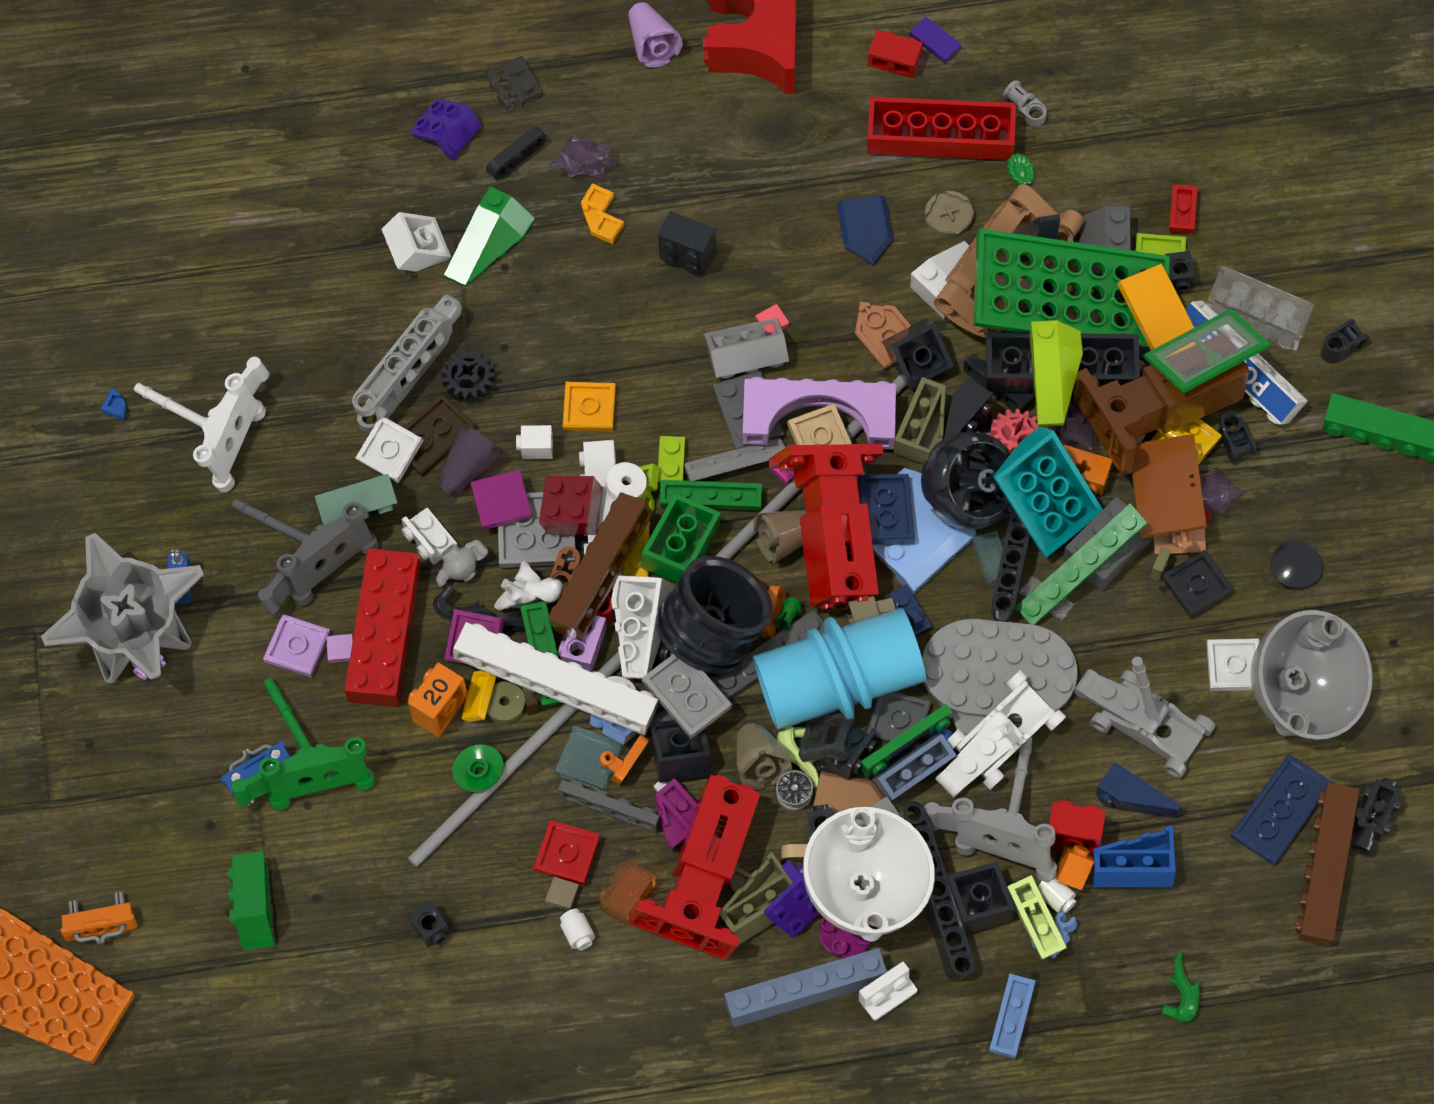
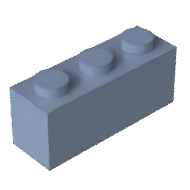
M938 734L872 780L884 798L887 796L889 800H893L957 755L944 736Z

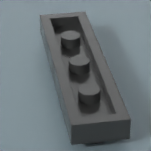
M562 780L559 785V798L653 833L657 834L660 816L650 808L643 807L640 809L632 806L633 804L626 799L619 798L616 800L610 798L607 793L598 789H594V791L588 790L576 781L566 782Z

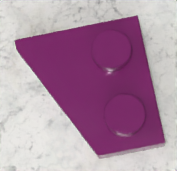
M675 778L653 797L670 851L685 839L697 805Z

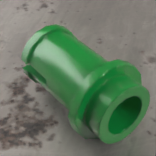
M790 597L783 601V608L774 619L777 627L780 628L784 621L782 629H788L794 617L800 614L802 605L797 598Z

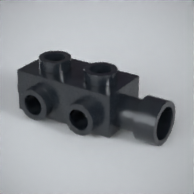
M1383 778L1382 781L1376 779L1374 785L1368 784L1363 798L1367 799L1365 807L1359 806L1354 821L1358 822L1354 831L1359 833V835L1354 837L1351 848L1355 852L1367 856L1371 855L1375 845L1373 841H1380L1382 833L1388 835L1394 821L1389 819L1392 810L1398 812L1403 797L1399 796L1401 789L1397 787L1395 781ZM1382 799L1385 801L1386 804L1384 805V803L1380 801L1377 802V800ZM1368 822H1373L1376 826L1371 825Z

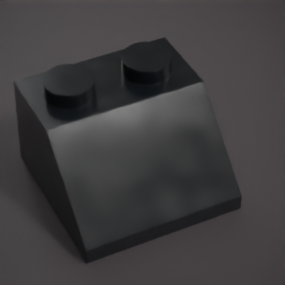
M923 319L882 341L892 364L909 389L918 386L922 377L931 379L954 367L935 323L928 319Z
M675 720L650 723L654 761L659 783L668 782L674 778L682 780L711 775V754L705 729L691 739Z

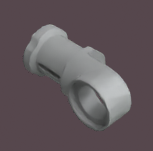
M1014 80L1006 87L1003 97L1016 103L1017 109L1025 115L1027 124L1036 127L1046 121L1047 110L1044 104L1033 93H1028L1023 89L1018 80ZM1033 110H1038L1042 113V116L1032 118L1029 113Z

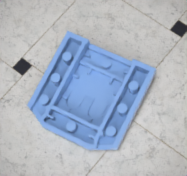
M903 468L898 474L909 475L915 535L914 544L872 546L874 555L895 573V579L903 586L907 585L914 595L976 538L975 529L955 528L937 518L931 511L933 507L923 496L921 473Z

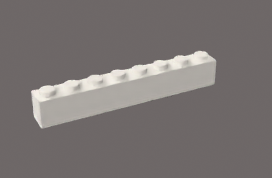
M466 622L453 648V658L644 736L657 710L658 699L647 691L639 692L622 681L614 682L607 679L600 672H589L577 663H567L559 660L552 653L539 652L527 643L519 644L514 642L507 635L487 631L480 624L472 625Z

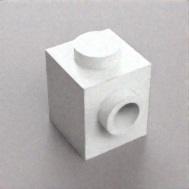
M551 425L521 426V435H516V449L521 450L522 459H553V433Z

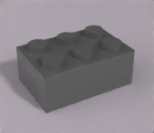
M1116 496L1065 547L1063 560L1066 562L1127 505ZM1137 533L1087 580L1102 592L1153 541V536L1140 538V534Z

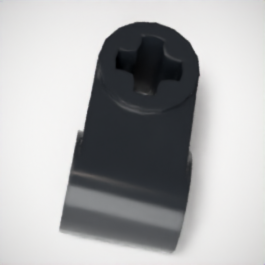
M1354 319L1346 321L1326 336L1320 352L1325 362L1330 364L1338 363L1346 356L1361 349L1369 341L1370 337L1360 331L1355 325L1356 321ZM1329 346H1334L1338 350L1332 349Z
M1235 411L1224 413L1220 419L1218 433L1222 435L1221 441L1229 460L1234 463L1237 461V458L1248 454L1256 455L1257 447L1255 441L1249 433L1242 416ZM1225 424H1233L1236 428L1229 429L1225 426Z

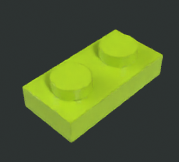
M660 436L658 486H661V480L683 481L685 437Z

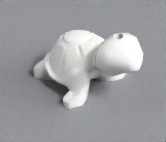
M523 561L519 572L514 578L516 579L514 582L508 579L503 580L501 588L505 592L496 601L494 608L497 610L520 608V606L534 604L539 598L547 603H553L561 597L564 586L562 581L552 577L541 581L529 564Z

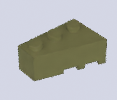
M923 377L921 378L894 440V454L922 464L929 460V452L943 439L946 385Z
M772 852L766 857L767 860L763 865L751 874V879L742 889L739 888L720 911L719 917L722 927L733 931L734 935L740 937L737 946L773 924L764 914V910L793 883Z

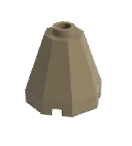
M748 723L737 732V769L742 784L760 790L766 788L765 783L777 784V781L784 773L792 770L787 749L762 725Z

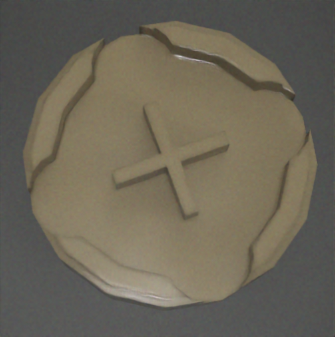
M944 191L942 194L938 195L937 193L932 196L927 202L925 209L926 224L937 235L948 238L956 237L965 233L972 225L974 211L969 199L963 194L955 191Z

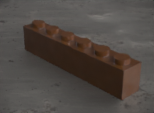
M620 492L617 499L612 502L608 515L600 523L596 536L587 546L583 559L575 567L574 575L568 585L563 588L562 596L550 612L548 620L556 632L580 641L583 640L653 515L646 500Z
M1328 782L1325 790H1320L1317 805L1322 806L1321 814L1315 816L1313 830L1317 831L1316 840H1311L1308 853L1309 856H1313L1312 865L1306 866L1304 881L1309 882L1307 891L1302 890L1299 906L1304 907L1303 915L1297 917L1295 931L1299 932L1298 941L1330 947L1333 942L1359 795L1358 788Z

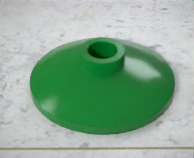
M481 744L473 745L463 750L456 757L452 767L453 778L456 784L463 790L482 792L493 787L499 781L503 774L504 762L500 753L495 748ZM483 770L481 774H477L478 771Z

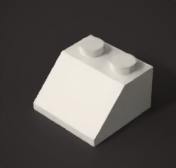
M398 212L382 228L394 262L400 270L416 272L451 258L435 217Z

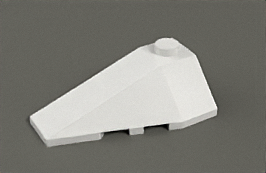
M618 576L614 583L611 602L612 609L615 610V629L619 636L620 646L618 649L622 676L624 678L642 679L652 669L661 641L656 628V613L667 595L674 589V586L663 578Z

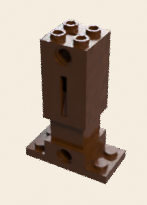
M1224 334L1203 343L1214 354H1219L1222 358L1236 351L1234 344L1228 342ZM1198 346L1166 358L1186 378L1208 366V355ZM1243 361L1193 389L1182 393L1153 365L1143 369L1142 377L1122 386L1115 380L1101 387L1097 378L1091 376L1087 368L1077 372L1073 399L1123 477L1132 473L1138 437L1158 428L1165 434L1243 400L1250 372L1248 365Z

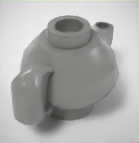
M473 540L463 548H459L454 543L441 553L440 558L444 563L436 577L439 587L443 586L448 579L464 580L466 582L476 574V561L482 560L488 554V549L480 540Z

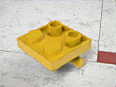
M1197 419L1165 434L1158 428L1157 431L1159 432L1151 441L1194 434L1199 465L1220 442L1222 435L1201 419Z

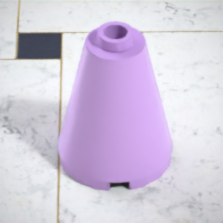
M637 3L629 10L628 16L634 45L640 62H643L647 67H659L669 63V58L674 54L677 56L683 46L680 34L648 3Z

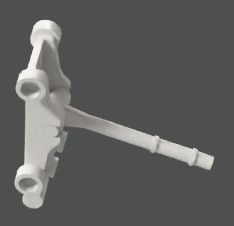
M252 357L247 361V368L242 374L233 373L226 378L225 387L228 391L221 402L215 408L209 410L208 418L176 403L170 397L159 394L152 390L151 387H146L141 383H137L134 387V391L142 395L143 398L150 399L161 405L164 409H168L202 427L205 437L203 445L198 446L194 450L193 458L199 466L210 469L213 473L212 482L220 492H228L233 488L235 480L229 472L251 422L261 420L266 413L263 404L253 397L261 382L266 381L269 377L268 370L258 357Z
M1021 670L1006 683L1013 692L967 736L958 729L946 740L952 749L956 748L960 753L935 779L953 798L980 774L986 779L983 784L991 790L1005 776L998 768L1043 724L1052 731L1066 718L1060 710L1055 712L1053 708L1051 709L1025 681L1028 677ZM1017 714L1021 717L1022 724L1019 728L1008 719L1009 715Z

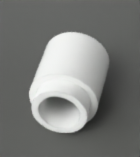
M1056 878L1049 882L1042 881L1037 887L1043 900L1057 913L1061 911L1067 913L1076 903L1074 900L1076 893L1066 884L1058 882Z
M572 909L564 913L560 917L562 922L560 926L571 948L584 950L590 947L595 934L584 913H580L579 909Z

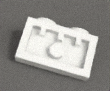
M428 508L410 520L406 516L401 519L404 527L401 530L409 542L413 540L418 545L416 549L424 560L428 558L433 565L441 560L440 555L448 546L454 543L457 545L456 541Z
M901 962L859 991V1001L874 1021L917 993V988L909 979V968L904 962Z

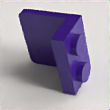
M437 99L430 104L425 114L415 122L410 133L414 137L435 141L447 158L454 159L482 124L468 105Z
M788 860L782 866V869L793 883L764 910V914L790 937H794L819 912L811 902L806 891L803 879V865L796 866Z

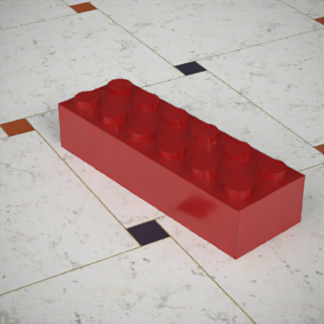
M870 97L867 154L1008 160L1011 155H1014L1016 103Z
M367 550L345 685V694L348 702L399 707L421 571L418 553Z

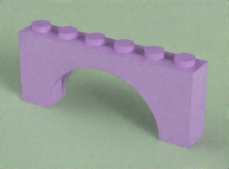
M761 377L745 379L742 444L768 445V439L773 427L788 413L804 407H826L835 404L838 410L850 415L861 425L867 436L868 444H882L883 449H894L896 384H890L886 381L865 383L860 380L839 382L834 379L827 381H814L812 379L798 381L787 378L767 380Z

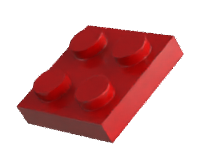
M550 820L534 865V871L585 886L601 838L600 834Z

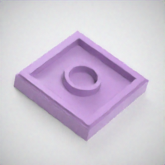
M282 614L263 660L265 663L312 678L326 646L327 636H330L331 631L330 629Z

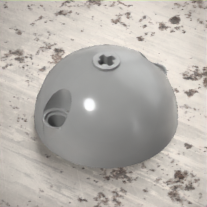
M1318 610L1294 613L1278 621L1267 631L1253 655L1250 677L1254 697L1262 712L1275 725L1280 735H1294L1308 739L1332 738L1349 730L1364 713L1372 690L1371 662L1361 638L1341 618Z

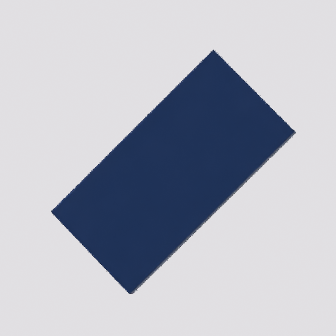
M1288 753L1232 831L1230 837L1275 866L1318 806L1320 790H1325L1327 783L1333 782Z

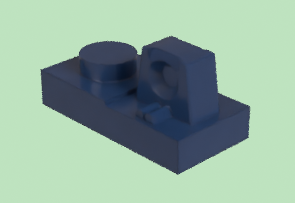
M907 585L884 596V600L893 599L895 609L902 607L905 611L915 638L932 629L930 621Z

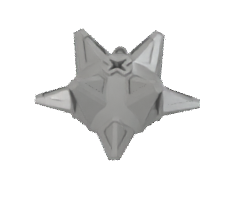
M96 533L85 537L87 574L80 581L71 602V610L41 636L44 645L89 644L93 648L105 682L110 684L117 680L129 661L136 665L150 679H156L161 675L160 647L187 650L191 646L192 642L175 612V603L204 573L200 565L158 569L152 564L133 558H122Z

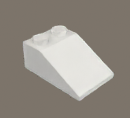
M965 241L929 258L911 273L910 287L943 319L947 317L935 307L934 300L946 285V277L969 247Z

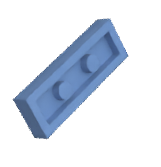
M1009 974L989 1052L1013 1059L1016 1058L1036 980Z

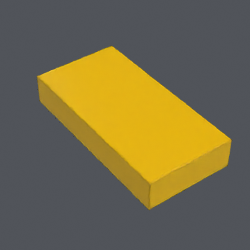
M483 670L473 673L461 719L466 722L485 720L496 679L495 675Z

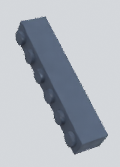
M877 948L724 993L725 1004L732 1027L734 1028L859 991L887 973L880 949Z

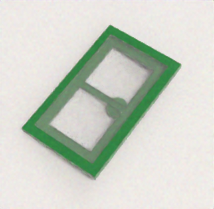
M1230 308L1144 354V358L1176 388L1185 393L1269 348L1270 342Z

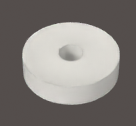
M628 462L614 465L608 471L605 480L606 491L614 500L617 499L620 492L641 498L647 484L646 476L642 469ZM626 480L630 485H624L622 481Z

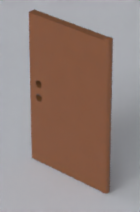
M1194 434L1137 443L1135 461L1132 468L1136 510L1149 523L1139 532L1140 538L1207 528Z

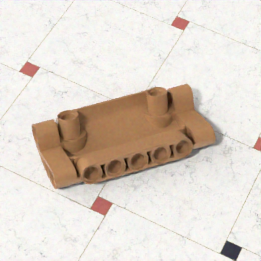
M1020 184L1009 199L995 210L982 229L1015 233L1038 217L1057 215L1058 213L1030 186ZM1067 210L1060 214V224L1056 240L1073 242V238L1084 224V219L1078 212ZM975 238L946 277L945 281L947 283L935 298L934 305L943 315L958 326L986 338L987 333H1006L1007 331L973 326L976 263ZM996 252V258L1000 262H1007V257L1004 253ZM1046 259L1044 261V265L1048 269L1055 268L1052 260ZM1031 261L1021 262L1025 266L1031 265ZM995 276V281L998 285H1006V280L1003 276ZM1019 279V284L1023 289H1030V284L1026 279ZM994 299V304L998 309H1005V303L1001 299ZM1024 302L1018 303L1020 311L1025 312L1028 305Z

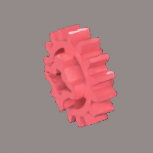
M1008 409L1005 416L999 413L997 420H993L989 435L1001 441L1012 453L1023 439L1038 428V423H1036L1037 416L1030 418L1028 417L1029 411H1026L1023 415L1020 414L1019 409H1016L1015 413L1012 414Z

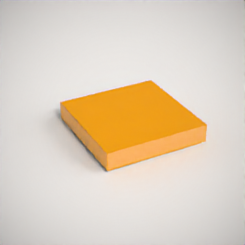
M566 382L563 430L613 432L615 383Z

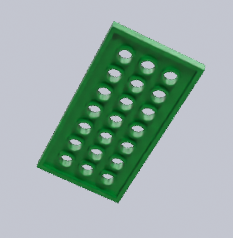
M980 228L976 236L973 326L1030 333L1031 322L1057 320L1085 334H1139V349L1151 351L1126 301L1125 303H1120L1114 297L1115 292L1121 293L1117 283L1122 280L1116 276L1115 269L1124 271L1126 278L1162 264L1169 277L1170 256ZM996 252L1004 253L1007 257V262H1000L996 258ZM1021 255H1025L1030 259V266H1025L1021 263ZM1044 259L1052 260L1055 268L1048 269L1044 265ZM1068 262H1073L1078 266L1077 273L1071 272L1068 269ZM1091 266H1098L1102 271V276L1094 275ZM996 275H1001L1005 278V286H1000L996 283ZM1019 279H1026L1030 284V289H1023L1019 284ZM1043 282L1051 283L1054 287V292L1049 293L1045 291ZM1068 285L1074 286L1077 289V296H1072L1067 292ZM1091 289H1097L1101 293L1100 300L1092 297ZM994 299H1001L1005 303V309H998L994 304ZM1018 303H1026L1029 307V313L1021 312ZM1042 306H1049L1053 310V316H1046L1042 311ZM1066 309L1074 310L1077 314V319H1070L1066 314ZM1091 312H1095L1100 316V323H1095L1091 320ZM1114 316L1123 318L1125 323L1123 327L1116 325Z

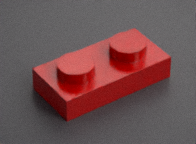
M1173 184L1169 232L1194 234L1197 186Z

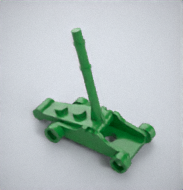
M272 678L264 681L268 695L272 697L280 711V716L284 718L300 749L294 756L280 762L272 757L263 759L259 764L258 773L244 780H234L231 784V789L239 806H246L252 799L270 793L269 801L271 807L276 811H283L290 806L291 798L352 783H355L356 788L362 791H367L375 785L374 773L369 768H366L364 761L367 748L363 739L359 737L350 738L346 741L345 746L327 747L323 744H317L316 748L312 747L294 717L291 707L287 705L280 688Z

